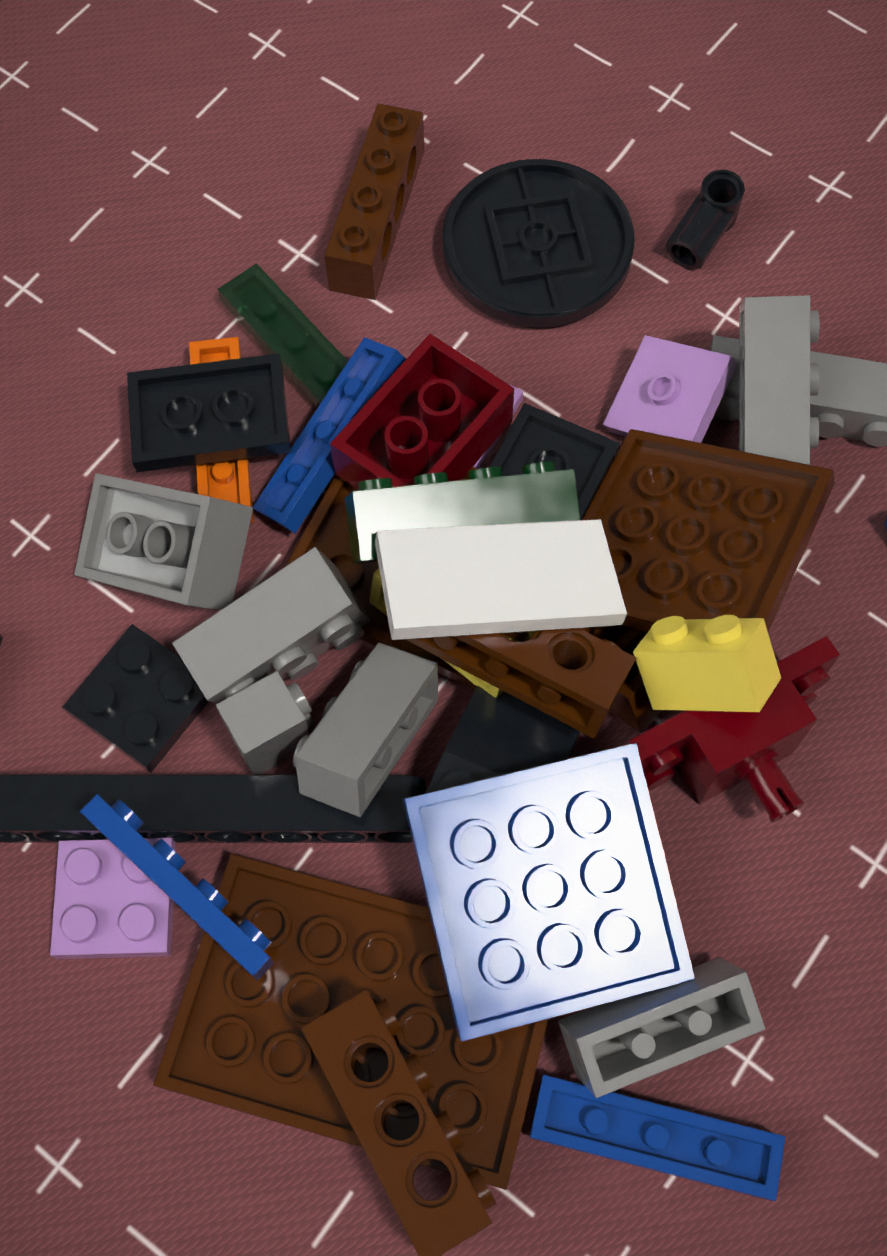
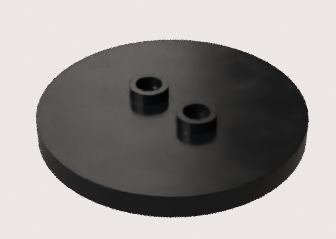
M547 159L513 161L496 166L475 177L452 201L442 230L444 264L458 292L471 305L484 314L509 324L524 327L565 325L581 320L601 309L617 294L624 284L632 263L635 242L630 214L624 202L606 182L578 166Z

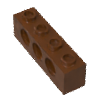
M377 103L324 254L329 291L376 300L425 151L423 112Z
M580 628L406 639L594 739L636 660V657L621 650L615 643L606 639H599ZM508 638L516 639L519 642L511 641ZM559 664L566 665L570 667L572 670L563 668Z
M365 990L301 1027L418 1256H441L491 1225L492 1221L486 1210L496 1205V1201L478 1168L466 1175L454 1151L463 1146L464 1143L446 1110L436 1116L433 1114L423 1095L424 1092L433 1088V1085L416 1054L404 1059L393 1037L403 1032L387 1000L383 999L374 1004L368 991ZM368 1048H378L388 1056L386 1073L374 1082H365L358 1079L354 1070L357 1056ZM399 1103L413 1106L419 1114L418 1129L414 1135L406 1140H394L387 1135L384 1129V1117L387 1111ZM436 1160L443 1163L449 1169L451 1185L448 1192L442 1198L431 1201L424 1199L416 1191L414 1175L421 1164L426 1161Z

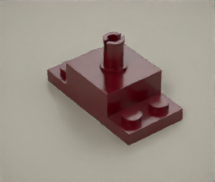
M828 636L777 662L781 679L760 712L684 711L629 740L628 744H637L648 791L670 780L676 774L673 768H676L699 805L746 779L768 813L772 823L782 819L784 813L787 816L800 808L804 802L798 797L777 765V762L793 754L817 721L808 705L817 698L815 690L830 680L828 671L840 655Z

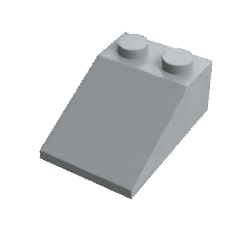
M95 473L74 575L188 606L222 610L231 604L234 599L253 507Z

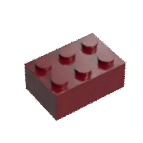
M430 333L330 443L335 474L357 490H359L358 482L379 478H392L393 487L414 485V476L445 472L447 473L448 482L461 481L513 421L515 388Z

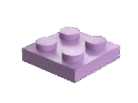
M160 838L144 839L153 846ZM161 838L176 851V842L173 838ZM108 839L59 841L50 956L55 959L171 956L174 901Z

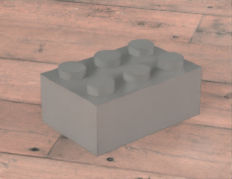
M314 547L172 644L207 701L218 704L275 671H278L282 680L289 677L293 681L305 676L318 666L319 662L316 659L318 656L335 646L336 650L344 649L361 638L365 633L362 627L371 622L372 619L339 568Z

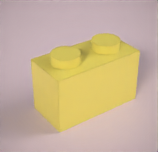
M722 615L713 619H684L680 616L666 617L657 620L652 625L651 629L633 651L653 710L760 712L781 679L764 618H738L734 615Z

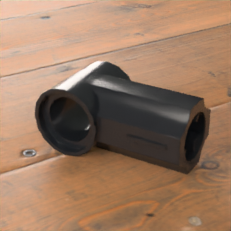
M726 169L715 170L703 179L700 193L666 242L665 251L670 254L674 263L687 270L690 268L701 269L723 234L735 225L745 192L744 182L736 173Z

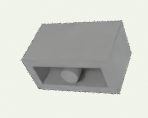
M278 671L216 704L231 738L252 775H262L293 757L301 738L305 735L310 736L308 729L315 725L310 715V712H312L311 707L298 684L293 682L286 686Z

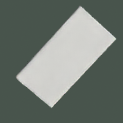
M601 519L377 530L375 547L392 640L622 625L627 615Z

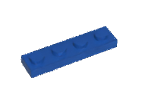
M365 337L362 339L292 446L291 453L286 455L254 504L253 509L267 519L296 534L335 474L330 443L406 360L398 350Z
M97 794L80 811L91 824L257 981L274 964L271 957L264 952L272 942L248 919H245L239 926L233 923L221 911L229 902L204 878L194 886L181 874L179 869L186 861L163 839L160 838L153 846L137 832L144 822L120 799L110 807Z
M543 1075L529 1136V1139L768 1201H776L786 1136L613 1092L595 1098L585 1085Z

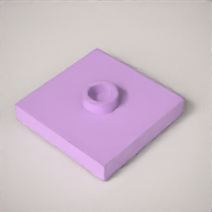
M645 335L603 426L609 432L625 437L630 429L701 443L738 363L730 355Z

